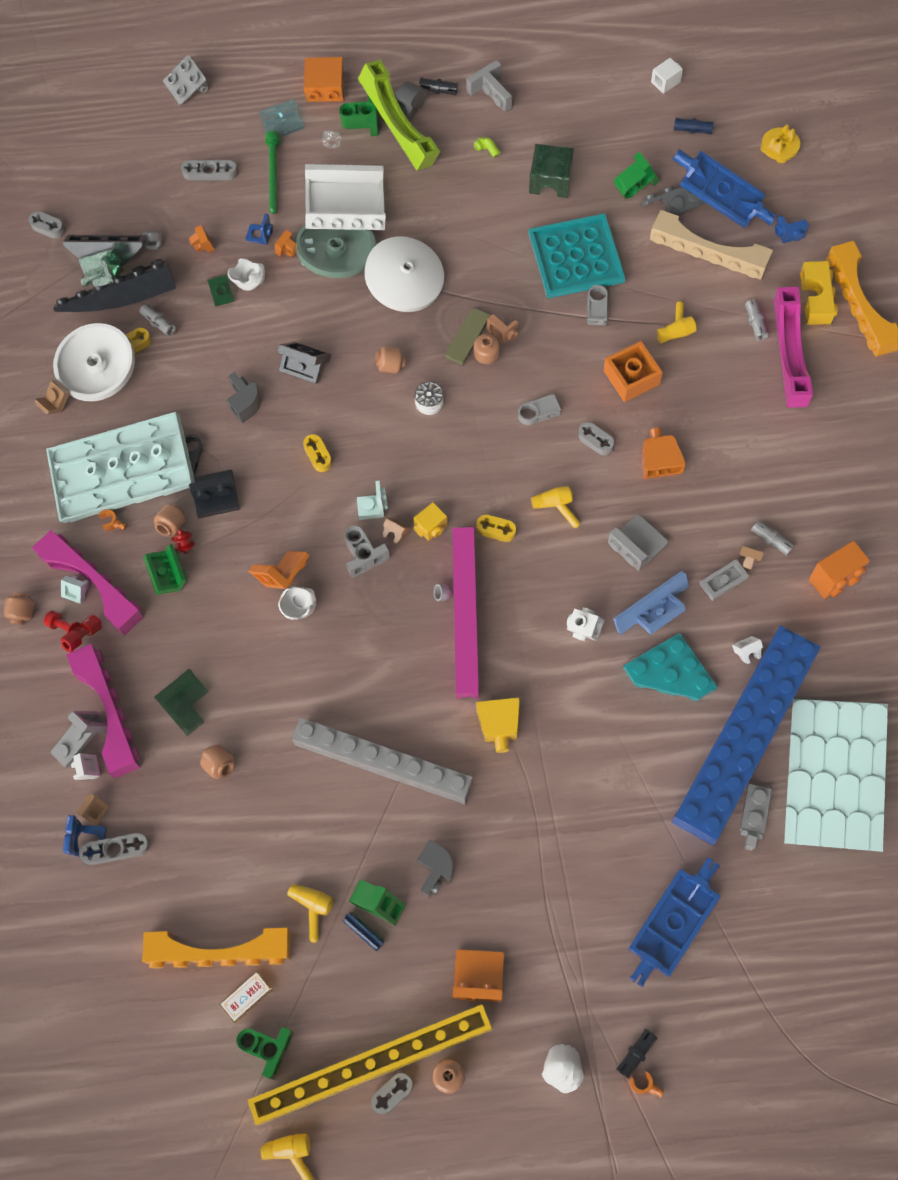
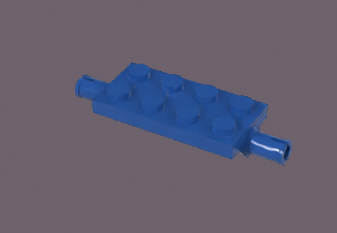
M680 148L678 149L672 160L686 168L687 171L680 186L743 228L748 226L750 220L755 216L766 222L769 226L774 222L777 214L764 207V203H762L766 194L704 152L700 151L693 159Z
M706 858L697 875H690L679 869L628 948V950L640 957L641 960L632 976H630V979L635 982L639 975H642L637 985L643 987L654 969L660 971L668 978L671 976L721 897L709 887L710 880L720 867L717 862L708 869L713 860Z

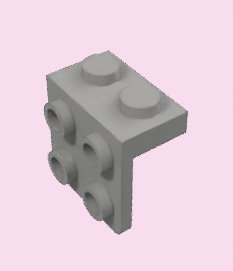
M639 515L635 516L621 530L615 527L610 532L608 544L611 548L623 556L638 571L661 552L668 543L665 537Z

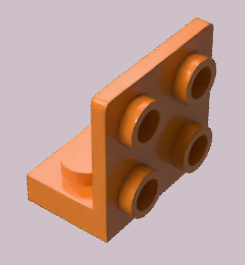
M288 551L277 566L253 564L248 572L265 587L286 589L294 582L297 572L306 566V560L310 554L307 552Z
M456 950L453 1000L502 1003L504 953Z

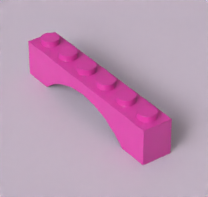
M778 287L773 303L787 408L808 407L813 391L811 377L807 371L802 351L799 288Z
M50 530L32 549L52 569L72 571L94 583L102 597L104 615L125 636L144 618L140 613L142 608L133 599L129 602L125 598L126 593L119 586L114 588L110 584L112 582L106 574L102 573L100 575L95 570L98 568L89 559L84 561L81 558L83 554L75 546L70 548L67 545L69 541L61 533L56 535Z
M89 644L66 654L73 674L78 680L93 688L99 694L104 704L107 715V735L102 756L109 774L115 779L139 769L138 760L141 757L137 748L132 747L130 740H133V735L129 727L125 728L123 720H126L123 709L117 706L116 701L119 698L114 687H110L109 681L112 679L108 669H104L101 663L105 661L101 650H96L92 644Z

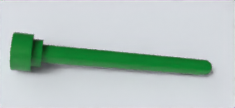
M268 131L265 134V143L269 147V211L271 214H275L277 212V147L280 144V134L276 131Z

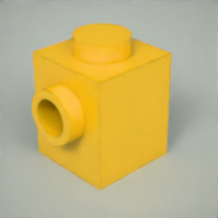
M433 502L414 517L415 532L420 537L424 536L428 541L433 537L436 538L441 535L444 528L448 525L447 516Z

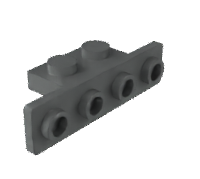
M672 186L662 190V195L657 196L656 193L646 196V201L640 203V205L643 207L662 199L666 212L677 215L706 202L682 186L675 190Z

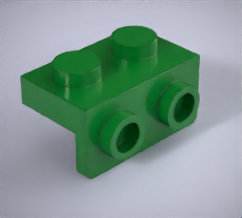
M173 544L168 545L166 551L144 555L143 559L156 595L182 590L187 576L185 570L181 568L180 556L175 551Z

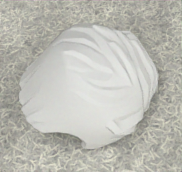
M240 258L236 267L229 268L228 277L239 288L250 291L263 284L265 266L261 263H252L248 259Z
M292 585L281 594L278 602L279 610L285 617L292 620L306 618L315 610L317 602L315 593L311 588Z
M564 1044L553 1046L549 1050L542 1073L545 1081L559 1089L562 1093L576 1090L584 1078L578 1051L574 1047Z

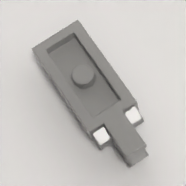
M752 784L747 785L740 824V835L746 836L743 849L753 851L756 847L757 839L762 840L772 789Z

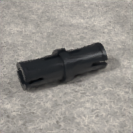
M422 77L419 81L420 87L435 92V94L457 95L458 89L456 87H458V83L445 82L439 78L432 80Z
M646 1028L633 1046H629L628 1054L616 1068L627 1079L630 1078L639 1063L646 1060L645 1055L655 1041L658 1040Z

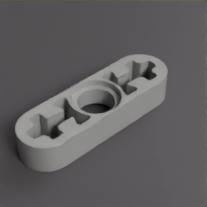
M188 160L181 165V171L186 180H232L238 174L236 164L231 160ZM209 167L214 168V171L211 173L204 172Z
M140 833L98 840L84 844L80 848L79 856L85 864L97 865L142 856L148 851L149 842ZM136 839H139L142 843L144 842V845L140 846V850H136L135 847H128L129 852L125 853L124 841H126L127 845L135 844ZM113 843H118L121 846L120 852L114 856L109 855L108 847ZM103 845L104 858H102L101 853L94 854L91 860L88 856H85V854L89 853L90 848L95 852L102 851L100 846Z

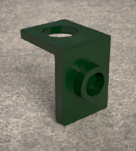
M226 273L207 278L215 306L234 302Z

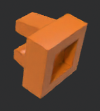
M202 225L194 228L196 233L188 239L191 245L194 246L195 251L199 252L204 249L208 253L214 251L215 248Z
M285 230L275 242L274 253L279 257L286 254L293 258L297 253L295 249L296 243L292 241L293 234L288 230Z

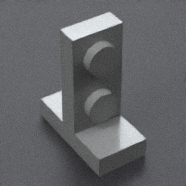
M497 60L466 78L467 92L471 96L483 89L485 94L489 95L505 113L512 109V96L497 81L501 78V64Z
M72 711L68 716V719L73 724L50 752L64 767L71 766L74 762L73 756L81 753L96 733L107 732V721L97 711Z

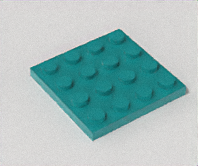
M605 213L528 229V235L547 299L588 291L592 286L596 285L607 287L625 283V275Z

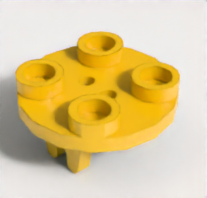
M788 124L783 128L770 129L762 138L761 151L778 163L787 162V160L796 156L800 149V139L795 133L794 128L788 129Z

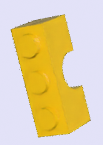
M828 261L803 263L800 272L802 290H811L818 295L808 296L804 307L806 325L831 324L834 316H837L838 307L837 304H834L835 287L831 284L833 271L829 269Z

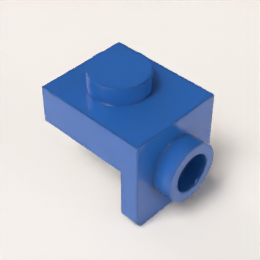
M780 216L775 225V233L780 237L782 243L799 241L805 238L809 224L806 219L787 224L784 216Z

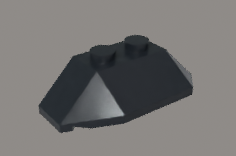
M67 235L63 241V246L86 265H93L94 267H102L104 265L122 267L142 247L146 240V235Z

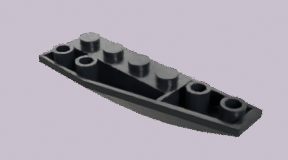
M162 258L150 262V266L145 268L143 265L137 266L129 274L116 277L107 283L97 284L88 291L86 289L81 290L71 298H67V296L56 300L53 309L54 312H89L119 308L176 289V283L167 259L162 260Z

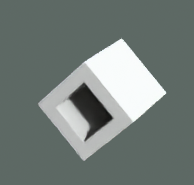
M669 58L653 69L651 83L664 94L681 82L683 69L678 63Z

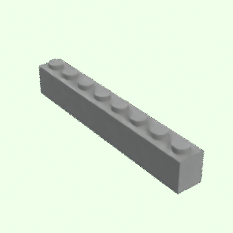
M303 718L299 719L292 736L295 746L464 805L473 784L471 776Z

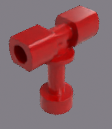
M54 610L49 611L44 617L45 626L53 630L59 627L67 631V634L60 639L61 647L67 652H72L82 644L83 637H91L102 629L101 620L95 615H90L81 623L77 621L69 623L63 620L62 614Z

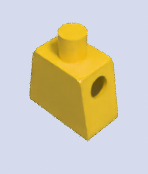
M519 698L476 702V712L485 742H495L496 753L508 752V740L517 739Z

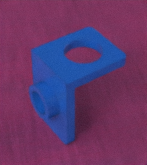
M265 213L261 225L250 224L245 238L247 242L267 245L269 237L273 233V224L270 222L269 214ZM255 230H260L262 236L254 238L252 233Z

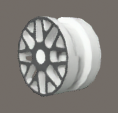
M424 382L416 388L415 405L417 409L426 415H433L442 409L444 405L443 390L437 383Z

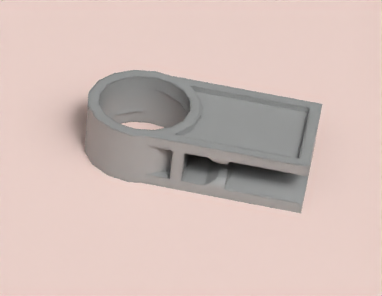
M601 285L592 286L588 290L587 325H606L608 292ZM598 292L603 294L604 298L602 300H594L590 295Z
M551 394L522 404L518 410V419L524 425H533L561 415V408L555 395ZM530 409L536 415L533 418L527 419L522 417L521 412Z

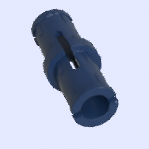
M675 118L673 131L712 135L714 122L700 121L697 118L692 120Z

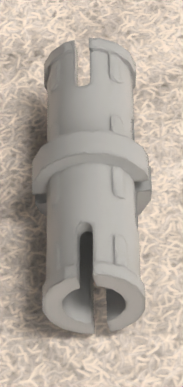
M752 299L753 304L751 300L745 303L749 315L748 322L753 327L756 340L761 341L760 336L764 340L769 334L764 324L765 317L760 312L758 301Z
M149 304L143 305L140 308V314L149 320L154 328L160 329L168 337L174 334L176 327L165 319L162 313L156 312Z
M760 520L751 529L752 532L764 539L767 545L777 548L785 556L795 546L782 537L779 531H774Z

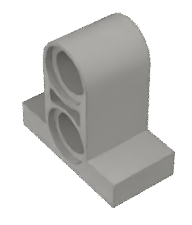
M350 526L346 529L344 535L346 544L354 560L346 563L352 579L390 559L389 550L385 543L374 549L360 527ZM355 536L360 537V539L357 541L350 540L352 537ZM362 554H370L368 558H361Z

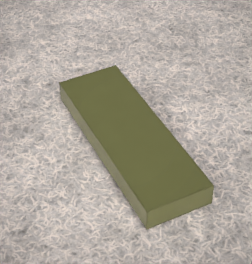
M472 307L446 351L445 358L463 366L474 348L475 339L485 329L487 318L490 317V314Z

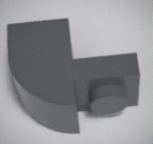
M406 81L399 87L395 97L401 110L410 122L415 107L422 108L429 90Z
M233 372L228 378L231 387L237 393L229 397L227 402L233 414L241 423H244L258 411L260 396L254 381L248 384L243 376L239 377Z
M429 840L417 858L418 864L431 871L420 889L421 894L428 898L431 897L432 893L436 895L443 884L441 879L450 883L453 877V863L449 853L437 843Z

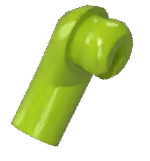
M480 137L474 142V147L477 151L482 149L488 150L493 158L501 154V151L491 138Z

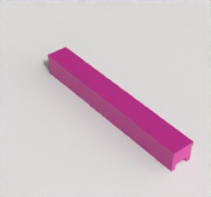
M474 527L452 528L456 699H461V697L479 699Z

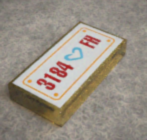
M256 971L219 1005L236 1024L273 989Z

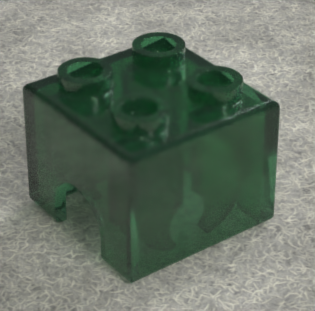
M535 144L530 171L529 194L540 195V190L548 187L557 192V197H568L574 148Z

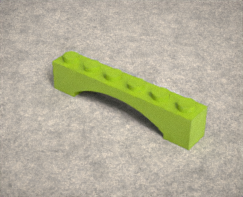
M381 59L365 63L358 78L361 85L415 169L419 171L431 167L440 153L439 149L431 137H425L420 134L404 115L394 95L389 79L390 73Z

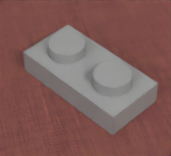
M736 559L701 580L700 586L709 598L714 601L748 580L749 575Z

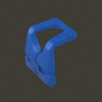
M69 815L66 822L65 832L67 834L64 836L63 852L80 857L78 845L80 833L96 835L99 837V840H104L106 827L82 825L75 815ZM103 845L100 846L102 851L95 852L90 848L89 853L85 854V856L93 857L94 854L101 853L103 856Z

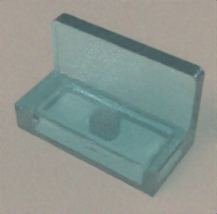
M295 99L259 111L261 123L266 133L268 131H276L282 137L304 129Z

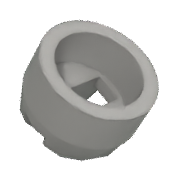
M436 584L433 591L435 600H448L452 595L451 588L446 584Z

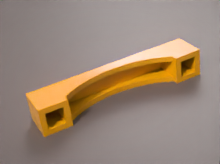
M853 240L831 247L827 261L835 274V281L837 284H840L843 290L844 299L848 300L851 306V313L856 317L861 333H864L867 339L869 349L877 357L898 350V327L896 323H890L881 317L865 298L857 276V267L862 256Z
M263 928V934L250 942L231 948L215 950L193 948L180 944L173 940V934L168 931L144 932L142 962L149 964V968H164V964H173L175 968H186L188 963H197L198 967H211L213 962H221V966H236V962H245V965L256 966L260 965V961H269L270 965H282L284 960H290L291 931L288 928Z

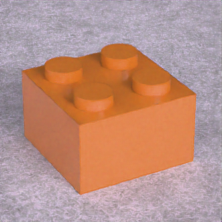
M642 341L605 358L604 373L624 403L659 386L661 383L663 372Z
M853 540L818 562L808 580L824 600L830 596L835 598L844 591V587L847 585L852 587L862 579L861 576L867 572L866 567L870 560Z

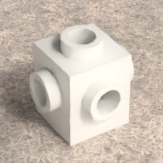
M584 607L582 611L574 609L573 613L568 617L567 630L572 632V637L585 641L586 638L598 641L605 620L594 615L595 611Z

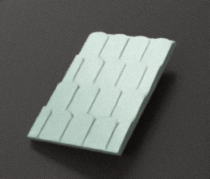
M173 412L47 448L59 521L62 523L74 522L99 514L106 509L115 510L133 503H141L189 488V483H194L195 479L180 414Z
M793 698L784 843L883 852L888 704Z

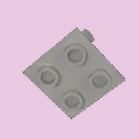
M189 54L163 80L180 106L196 90L202 93L208 90V84L205 82L207 79Z

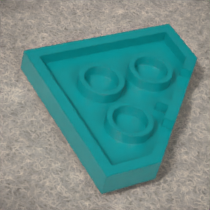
M680 633L623 666L624 671L635 687H646L665 694L689 697V699L699 701L718 688Z

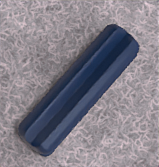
M350 912L343 919L344 924L375 951H378L383 946V939L356 915Z

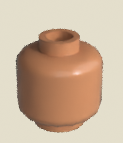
M482 334L475 339L474 357L482 364L494 363L500 355V342L494 335Z
M382 346L380 350L376 351L375 366H378L379 371L397 374L401 367L404 368L406 356L402 355L400 348Z
M171 504L162 506L154 517L155 529L164 536L178 533V530L182 528L186 521L182 508Z
M12 593V596H8L5 599L4 617L11 619V624L24 625V621H29L33 618L34 600L30 598L29 594Z
M213 745L202 752L200 765L211 777L215 779L225 778L234 769V757L223 746Z
M448 1059L439 1062L434 1067L432 1080L440 1092L453 1094L463 1086L465 1074L458 1062Z

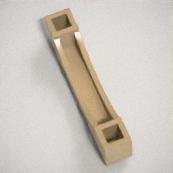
M660 210L652 226L650 240L657 244L671 247L676 251L688 253L693 257L724 266L732 271L746 274L751 278L762 279L770 262L772 249L755 243L750 247H730L707 241L685 228L678 220L679 216Z

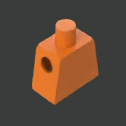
M661 428L651 429L649 431L650 438L644 440L642 447L643 479L683 474L686 463L673 435L663 436Z

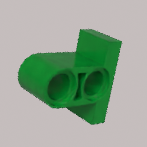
M369 95L368 102L344 103L340 106L339 114L343 128H370V136H378L377 108Z
M640 151L633 156L636 161L620 173L613 182L625 199L633 197L650 182L653 186L660 182Z
M361 879L349 899V902L384 919L396 926L406 906L404 902L386 888L379 885L377 887Z
M282 1027L276 1040L247 1028L239 1032L236 1043L240 1050L267 1061L262 1076L274 1080L294 1032ZM248 1034H253L255 1042L253 1046L246 1048L243 1042L244 1038ZM274 1043L277 1046V1053L269 1058L266 1055V1048Z

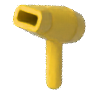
M682 301L676 303L675 322L657 329V338L660 344L669 340L686 337L696 332L697 325L692 316L683 318L684 303Z
M569 486L556 487L531 497L533 509L557 507L574 528L580 526L579 520L566 506V504L571 503L573 500V493Z
M292 884L287 895L309 909V939L312 943H316L319 940L318 914L326 916L333 907L334 898L322 891Z
M292 1134L261 1145L262 1159H290L303 1180H315L301 1158L309 1155L311 1150V1142L307 1134Z

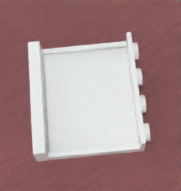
M305 164L306 229L385 230L383 166Z

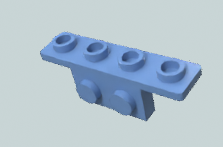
M683 571L679 572L613 619L617 632L621 635L638 623L648 633L653 634L686 610L685 606L676 596L689 587L686 573Z

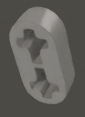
M33 212L28 218L34 231L48 237L59 238L65 232L63 224L59 219L43 212Z
M590 422L580 425L578 438L582 443L600 455H609L613 451L614 440L609 434ZM589 430L592 431V432H591V435H590V434H587L586 436L584 435V431H585V432H588ZM605 442L608 443V447H607V446L601 447V443H602V444H604Z
M398 1073L373 1095L371 1100L373 1110L379 1114H387L393 1110L412 1091V1079L404 1073ZM398 1078L401 1080L406 1078L408 1081L406 1087L408 1089L405 1092L399 1090L394 1094L392 1090L398 1085L396 1080ZM390 1093L392 1097L387 1101L388 1108L381 1107L378 1109L376 1106L379 1103L377 1098L379 1096L384 1098Z

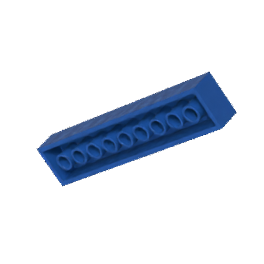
M781 625L779 626L671 823L712 846L716 843L821 646Z

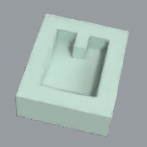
M380 480L375 481L377 495L357 497L359 520L384 517V509H388L385 487L381 488Z

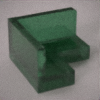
M115 248L78 260L84 276L80 278L83 287L91 284L98 287L112 283L124 271Z
M189 668L154 696V698L186 736L190 735L204 723L203 719L192 708V705L208 693V690Z

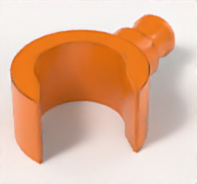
M106 509L98 514L100 519L113 517L110 523L102 525L104 531H112L115 528L125 530L127 528V524L118 520L112 510Z
M647 1071L645 1075L648 1085L644 1090L638 1089L634 1084L633 1077H630L629 1084L635 1093L644 1094L649 1092L662 1097L664 1090L653 1083V1079Z

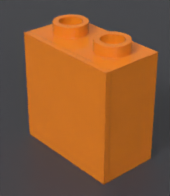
M342 57L305 58L304 93L306 102L343 101L344 66Z

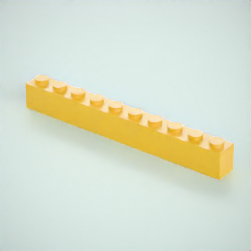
M483 1005L248 1099L255 1125L265 1124L492 1031Z

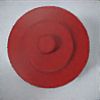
M179 529L178 533L171 538L172 542L177 543L174 546L175 551L187 554L195 546V542L189 540L193 536L191 532Z

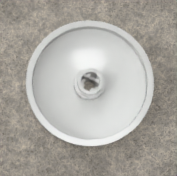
M391 237L381 241L371 250L365 264V281L370 292L383 305L396 311L415 312L427 308L437 299L444 284L443 266L436 253L423 242L413 238Z
M102 323L88 324L72 331L60 343L53 362L56 380L70 391L69 395L83 401L103 400L116 394L126 385L134 370L135 353L128 338L116 327Z

